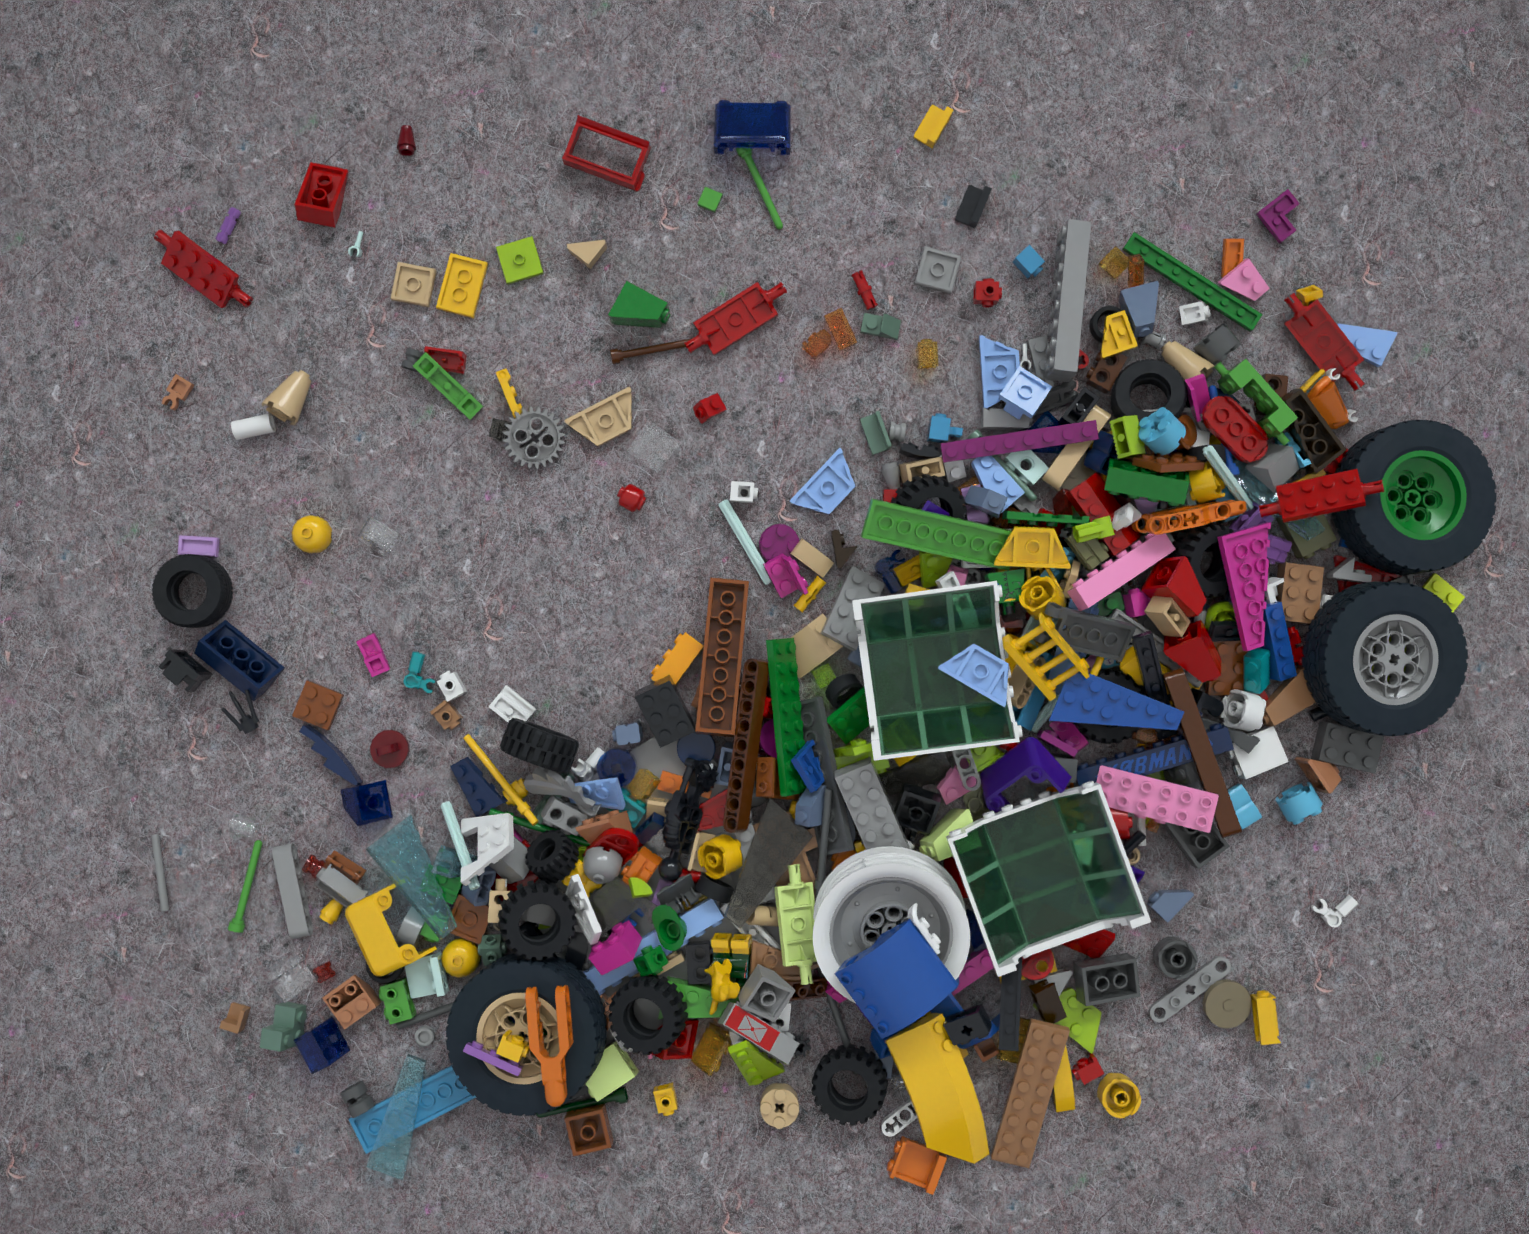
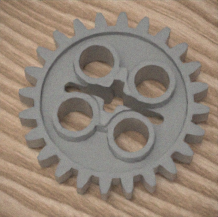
M529 406L526 412L522 407L521 414L514 411L516 417H508L511 423L504 424L508 428L507 431H502L503 434L507 435L502 441L508 442L504 449H510L507 454L509 457L515 455L513 458L514 462L520 459V466L527 462L528 468H531L532 464H534L535 468L538 469L539 463L546 467V461L548 460L553 463L551 457L558 458L559 456L556 451L563 450L559 447V444L565 443L560 439V437L565 436V433L559 432L563 426L557 425L560 421L558 418L552 419L554 413L551 412L547 415L548 409L546 408L540 412L539 406L536 407L535 411H533L532 406ZM539 419L540 426L533 429L531 427L532 421ZM544 427H548L546 431L540 433ZM519 430H523L525 433L524 438L521 440H517L515 436ZM532 433L536 435V441L530 440ZM545 435L551 436V442L548 444H543L542 442ZM527 442L524 447H519L522 443ZM530 446H535L536 452L533 455L527 454V449Z

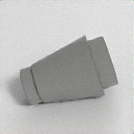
M896 461L882 464L881 472L889 489L901 488L899 465H897Z

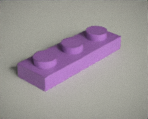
M477 1041L468 1042L465 1045L463 1052L511 1074L520 1075L523 1066L519 1065L520 1061L517 1063L496 1054L497 1050L494 1049L488 1051L483 1048V1044Z

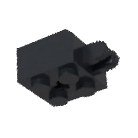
M904 782L894 812L903 833H905L906 828L911 830L908 841L913 842L917 832L925 835L930 834L941 805V794Z

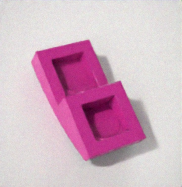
M375 633L356 641L364 657L363 661L372 677L390 670L384 651Z

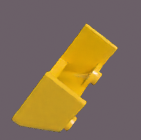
M404 879L350 904L345 910L346 919L371 972L375 976L387 975L437 950L436 946L417 952L416 948L411 944L398 947L382 912L387 910L392 904L389 890L405 883Z

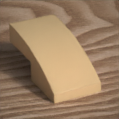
M802 538L790 553L822 578H824L834 564L833 561Z

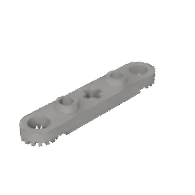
M1215 956L1208 963H1205L1151 1004L1148 1010L1150 1017L1158 1023L1169 1019L1206 991L1212 984L1226 976L1231 970L1229 960L1223 956ZM1217 962H1224L1225 967L1223 971L1216 970ZM1187 985L1194 986L1192 993L1185 992ZM1158 1007H1162L1164 1010L1161 1017L1154 1015V1011Z

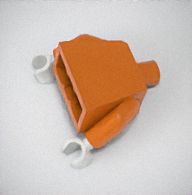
M1331 368L1326 371V376L1322 377L1313 386L1307 397L1329 427L1336 430L1348 424L1349 421L1356 422L1358 417H1351L1356 411L1346 409L1335 382L1331 383V380L1340 378V374L1332 376V372L1336 368Z

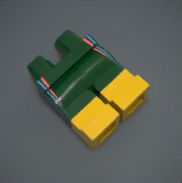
M715 933L711 939L713 962L719 961L720 964H723L725 959H729L732 964L730 977L736 978L739 986L743 987L749 978L752 934H734L732 937V933Z

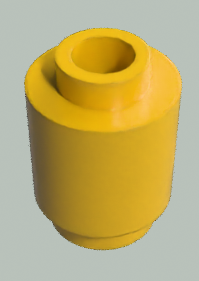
M523 778L516 779L510 784L521 799L529 794V791L524 786ZM503 790V796L508 800L506 804L515 806L516 804Z

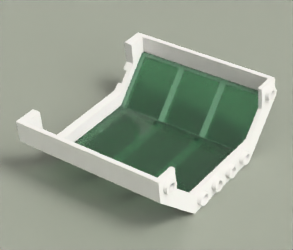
M997 581L852 600L857 631L861 630V634L857 635L870 728H874V732H871L874 761L1020 742L1019 738L1023 737L1021 725L1017 726V722H1015L1011 698L1014 697L1013 686H1009V683L1007 685L1006 706L1003 707L938 669L941 664L953 658V656L962 652L973 643L1003 661L1008 658V653L1003 648L1002 640L1005 636V629L1000 626L999 597H1003L1002 587L997 584ZM1010 666L1008 669V678H1011Z
M1089 781L1083 783L1082 786L1065 789L1062 793L1059 791L1052 793L1049 791L1038 794V798L1031 800V797L1025 798L1020 801L1019 805L1013 806L1009 804L1002 807V811L994 813V811L984 813L983 818L961 829L949 832L950 835L946 836L998 977L1016 971L1015 965L1019 963L1018 959L1022 956L1027 958L1030 955L1094 932L1112 928L1113 923H1121V926L1128 925L1133 929L1151 922L1101 784Z

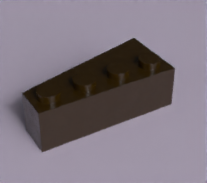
M1292 389L1281 398L1298 417L1288 426L1294 442L1301 448V451L1298 452L1303 460L1308 458L1311 461V464L1304 467L1306 473L1317 474L1344 453L1346 448L1302 389Z

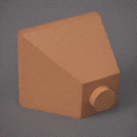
M1302 757L1295 758V761L1316 791L1330 794L1341 781L1338 775L1340 772L1334 764Z

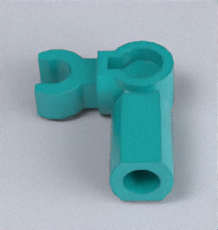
M413 651L408 667L410 672L404 677V685L408 688H423L426 693H433L432 689L427 688V683H436V680L432 678L424 680L423 677L418 676V673H421L426 654Z

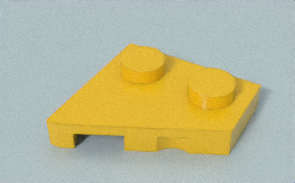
M1125 310L1105 317L1101 360L1138 346Z

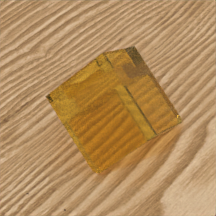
M1115 246L1100 261L1099 265L1113 279H1116L1132 262Z

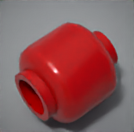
M628 484L626 487L622 486L617 494L619 505L631 512L640 511L647 499L645 492L633 484Z

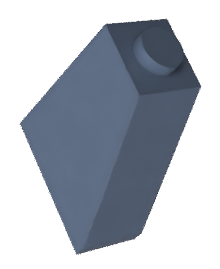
M1158 281L1120 291L1119 304L1121 309L1125 310L1135 338L1145 337L1153 332L1159 287Z

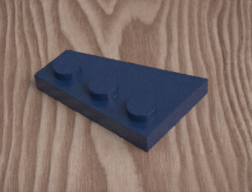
M469 757L450 766L476 817L508 801L504 796L501 797L497 793L496 787L492 783L489 784L486 781L483 773Z

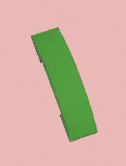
M426 352L413 365L422 376L468 419L471 420L483 407Z

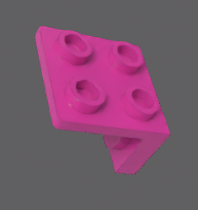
M782 553L763 564L780 598L787 596L797 589L804 595L808 594L806 589L808 584L805 578L801 577L798 573L800 568L797 562L792 560L790 556L787 557Z

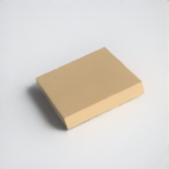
M398 262L391 300L429 307L437 270Z

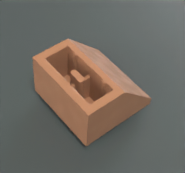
M616 809L607 812V814H598L595 817L583 820L582 825L575 827L576 831L589 844L603 831L610 828H621L633 833L627 810L619 812Z
M356 975L350 977L322 998L344 1030L382 1002L373 988Z

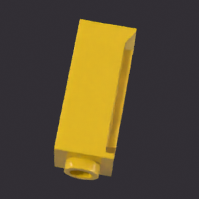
M1266 990L1257 991V994H1251L1255 1040L1260 1041L1261 1045L1281 1043L1277 1038L1279 1030L1276 1003L1273 1000L1276 997Z

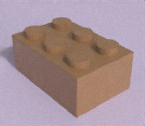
M1287 562L1278 564L1277 577L1284 578V582L1277 587L1278 596H1276V601L1282 602L1286 622L1310 625L1311 621L1315 619L1314 616L1320 609L1324 567Z

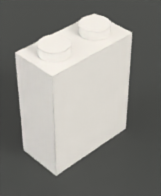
M1264 726L1247 733L1248 735L1260 738L1259 743L1249 754L1234 742H1232L1234 750L1226 752L1228 757L1234 762L1235 766H1233L1235 774L1242 779H1249L1289 762L1274 726Z

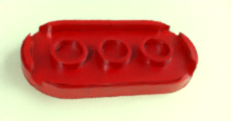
M1217 396L1205 404L1202 411L1204 425L1238 460L1251 463L1261 459L1268 450L1266 432L1233 398Z

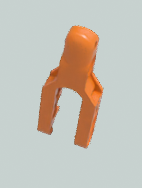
M1241 500L1212 501L1142 514L1140 519L1145 520V527L1143 529L1138 528V521L1140 519L1132 523L1131 526L1134 531L1139 533L1148 532L1159 535L1203 526L1211 522L1238 516L1246 512L1247 506L1246 502Z
M568 985L556 986L555 989L560 1052L554 1057H549V1053L544 1048L543 1024L540 1022L539 1011L541 1002L538 999L537 987H527L525 1000L529 1048L541 1063L542 1083L545 1089L546 1102L552 1107H559L567 1098L565 1056L573 1044Z

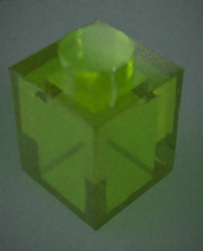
M829 663L811 671L820 689L829 685L836 678Z

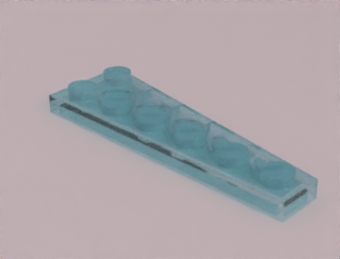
M410 1054L406 1056L367 1163V1168L400 1180L404 1179L427 1060Z

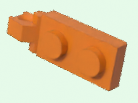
M663 770L657 789L674 794L676 790L680 789L683 776ZM688 781V784H687L685 793L687 792V789H688V786H689V781ZM712 790L702 793L701 797L710 799Z

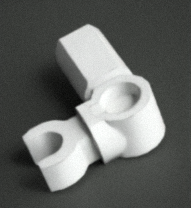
M597 747L585 762L578 759V766L576 768L572 766L571 771L582 782L590 781L594 774L593 771H597L608 758V755Z
M1347 895L1335 907V911H1333L1331 908H1327L1325 900L1319 898L1318 901L1321 902V908L1317 909L1314 905H1311V909L1320 913L1321 918L1328 926L1338 927L1342 922L1341 918H1345L1358 905V902L1350 895Z

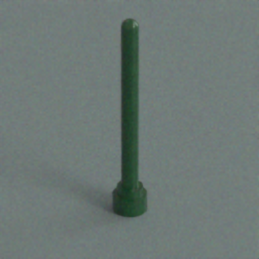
M621 1087L598 1102L595 1098L564 1104L552 1111L539 1115L537 1113L536 1116L543 1118L613 1101L615 1103L619 1102V1104L627 1103V1090L625 1087Z

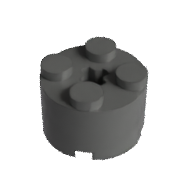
M1222 323L1213 332L1199 341L1193 349L1199 356L1215 365L1223 361L1228 356L1227 354L1238 348L1241 343L1226 324Z
M1176 936L1163 938L1153 948V961L1156 967L1166 976L1181 980L1189 977L1194 972L1198 959L1196 951L1181 938Z

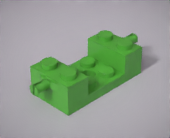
M1244 359L1230 370H1227L1221 362L1215 365L1214 368L1221 375V378L1217 381L1221 391L1230 396L1243 388L1245 395L1252 398L1257 403L1256 407L1266 414L1257 423L1266 432L1268 439L1276 437L1283 446L1286 445L1290 440L1285 436L1283 430L1298 417L1248 360Z

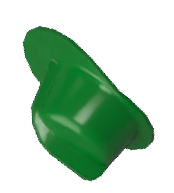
M659 905L655 907L652 912V921L661 945L669 951L679 949L683 945L687 934L686 923L678 917L676 911L670 906Z

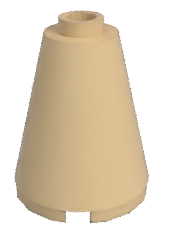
M1169 341L1162 348L1163 352L1161 355L1165 362L1175 367V370L1181 373V377L1184 380L1200 374H1204L1207 379L1213 372L1212 368H1214V365L1176 341L1172 343Z
M302 370L299 372L294 371L263 400L261 405L268 406L266 410L281 421L285 422L288 419L291 421L290 425H296L311 385L310 375Z

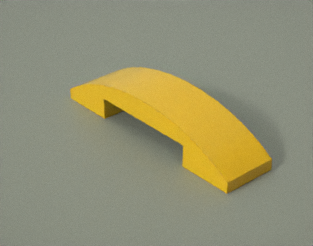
M1066 1046L1053 1086L1056 1112L1075 1110L1073 1081Z

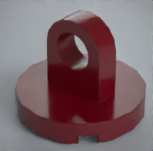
M385 730L378 733L373 738L370 746V753L374 762L384 768H395L403 764L410 752L407 738L395 730Z

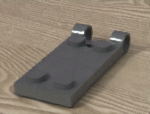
M1048 602L1044 611L1050 617L1059 618L1055 629L1074 651L1122 662L1132 639L1131 637L1136 630V626L1132 623L1062 607L1053 602ZM1046 631L1034 638L1035 641L1041 644L1052 639Z

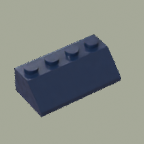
M226 620L198 641L194 652L195 655L245 694V690H249L253 701L269 689L285 668Z

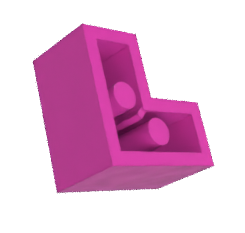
M629 920L624 923L620 922L612 928L611 935L607 940L599 941L592 946L588 958L599 973L604 975L632 961L642 937Z

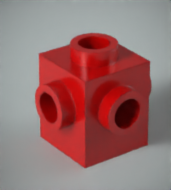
M986 278L975 282L973 286V304H980L982 307L989 308L996 305L999 299L1002 298V287H999V281Z

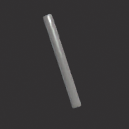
M159 834L151 835L160 907L161 911H168L169 904Z

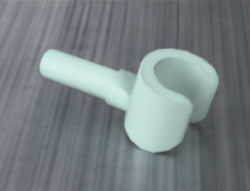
M362 231L358 232L355 245L348 249L350 256L353 255L355 249H357L356 257L362 256V250L360 249L363 236Z

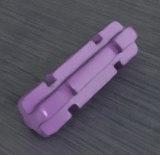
M230 207L227 213L229 215L225 217L219 229L221 232H218L216 240L222 244L227 243L228 235H231L237 222L235 220L241 214L234 207Z

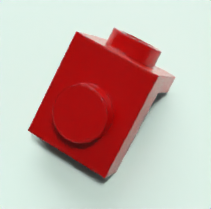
M718 393L700 400L693 407L694 414L701 424L727 410Z

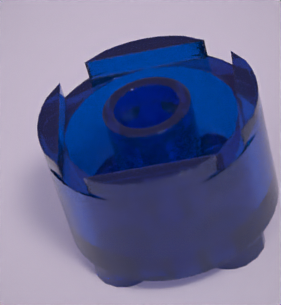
M623 748L610 749L599 758L597 763L599 779L618 777L620 787L629 784L637 773L635 757L631 752ZM619 763L622 771L616 773L614 772L615 768L613 765Z

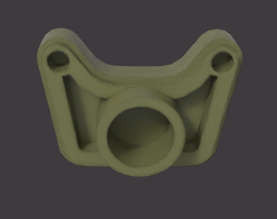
M981 784L977 790L969 791L962 796L965 807L970 810L973 820L983 818L984 813L990 812L989 809L985 808L982 800L983 790Z

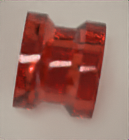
M312 854L305 862L302 872L310 873L316 879L317 877L315 876L322 869L326 861L318 860Z
M330 961L312 969L313 973L318 977V984L337 975L332 970Z

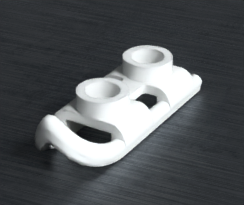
M915 903L908 910V919H911L936 955L940 953L939 944L941 941L935 933H929L928 928L930 925L925 918L921 917L918 919V904Z

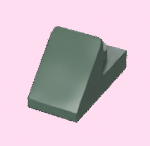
M864 313L860 333L898 340L901 320L885 313L883 316Z

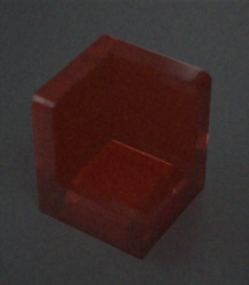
M1062 488L1052 498L1055 515H1072L1073 505L1065 495L1069 491L1068 489Z

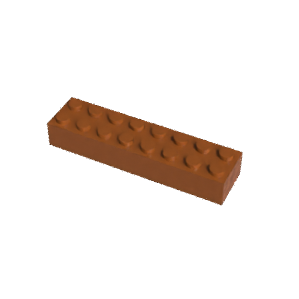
M710 577L696 734L735 736L749 581Z

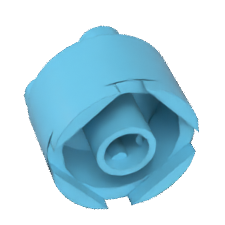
M1165 407L1159 408L1156 412L1142 418L1139 422V438L1155 454L1166 455L1171 453L1180 445L1178 441L1181 437L1184 439L1186 435L1185 426Z
M1306 782L1308 786H1303L1302 783L1282 792L1283 797L1281 799L1278 796L1275 799L1286 820L1292 822L1293 825L1303 822L1304 818L1309 815L1315 816L1322 812L1321 807L1323 803L1311 782Z

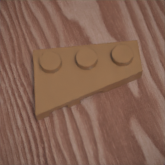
M752 940L749 977L757 964L775 971L784 980H801L800 969L797 965L783 966L780 949Z

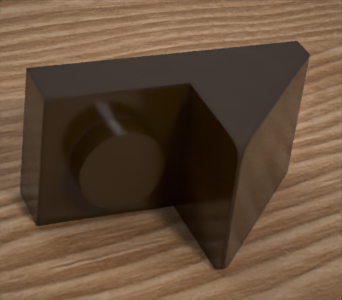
M839 529L831 531L837 570L843 567L857 548V546L842 548V545H845L843 533L840 534Z

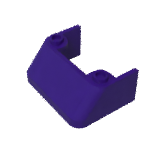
M1034 737L1025 738L986 767L980 774L986 806L990 811H994V813L1002 811V807L1010 804L1001 792L1024 775L1034 783H1041L1048 779L1060 793L1065 790L1072 777L1039 740ZM1019 813L999 819V821L1009 830L1018 818Z

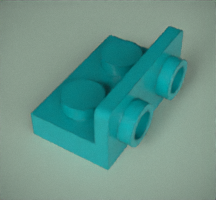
M621 787L626 805L619 812L627 810L631 826L635 829L646 814L647 804L639 798L633 799L630 796L631 792ZM606 808V809L609 810V811L616 810V809Z

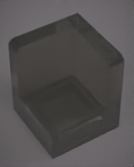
M493 418L488 437L503 442L502 439L506 438L507 435L503 434L502 431L508 430L504 424H510L511 422Z

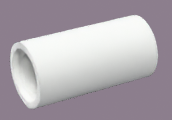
M269 413L232 421L231 429L235 439L240 440L273 433L276 431V425L272 414Z

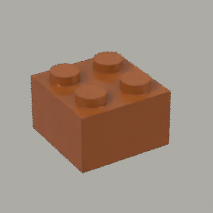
M605 1104L566 1113L564 1119L573 1157L612 1147L614 1140Z

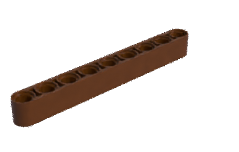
M748 659L743 669L723 827L729 833L745 832L749 826L769 675L768 663L761 659Z
M1181 667L1164 673L1163 678L1174 708L1184 711L1180 725L1204 791L1219 795L1214 819L1222 838L1241 833L1240 823L1185 672Z

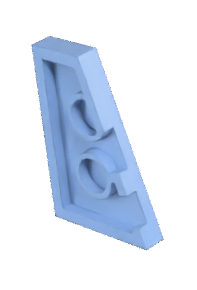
M993 456L979 457L972 461V468L983 488L990 489L1007 497V502L1002 512L1025 493Z
M618 777L574 783L575 786L582 787L584 797L596 802L594 805L602 804L601 807L617 810H623L626 805ZM569 798L570 803L576 804L573 799Z

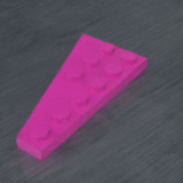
M1271 522L1217 537L1243 651H1250L1264 646L1265 622L1263 621L1264 609H1266L1264 596L1268 585L1269 560L1267 559V547H1270L1268 529H1271Z

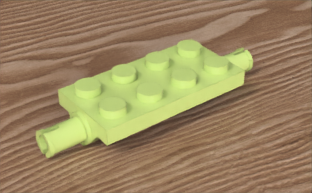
M800 864L787 865L790 883L774 887L783 966L786 967L797 965L800 969L801 985H807L809 983L813 984L811 966L813 962H817L813 948V925L815 921L813 919L815 906L813 882L801 881Z

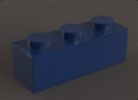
M654 812L635 830L639 843L644 845L664 827L663 816Z

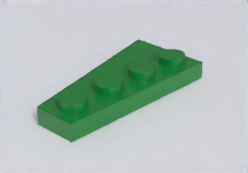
M1002 512V519L1008 520L1009 524H1020V521H1027V525L1038 526L1039 522H1046V526L1057 527L1059 523L1065 524V528H1073L1077 525L1089 523L1090 516L1073 517L1072 515Z

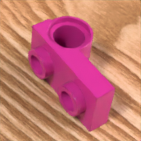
M1053 721L1049 724V727L1058 734V738L1064 742L1067 739L1074 743V748L1078 752L1089 744L1073 723Z

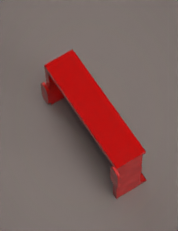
M578 115L562 160L564 165L637 192L640 190L645 177L642 171L651 146L647 140ZM582 128L641 149L632 177L573 156L572 153Z

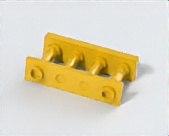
M1041 612L1038 614L1039 626L1019 639H1013L1007 634L1002 640L1003 648L1046 698L1051 701L1056 698L1055 689L1057 685L1078 672H1081L1086 679L1089 678L1088 669L1090 667L1084 658L1081 659L1054 628L1055 624L1051 618H1046ZM1044 631L1052 638L1030 653H1025L1022 650L1024 644ZM1055 645H1058L1063 651L1042 666L1034 664L1033 659ZM1068 658L1074 664L1073 667L1054 679H1047L1045 676L1047 671Z

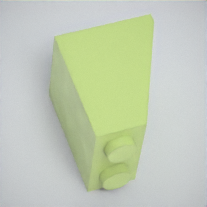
M951 809L931 829L929 835H925L919 840V851L935 861L952 857L953 855L946 836L950 835L949 832L961 829L973 822L970 810ZM976 829L968 833L967 837L953 841L958 854L980 847Z

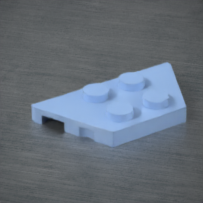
M979 335L983 408L988 409L1002 401L998 398L1020 366L1019 350L1006 347L1000 342H994L985 338L986 336Z
M841 448L789 501L791 504L829 515L856 487Z
M973 643L938 667L941 671L999 705L1006 706L1009 663Z

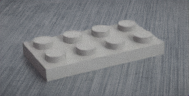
M851 566L820 634L852 651L857 650L859 645L857 634H861V630L857 631L852 600L880 597L885 584ZM876 604L864 606L867 624Z

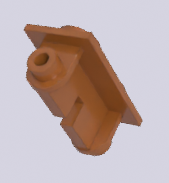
M335 850L331 855L327 856L326 863L323 866L327 868L332 864V869L335 868L355 884L359 883L367 871Z

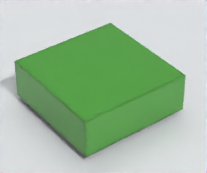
M705 187L698 201V206L715 213L723 194Z

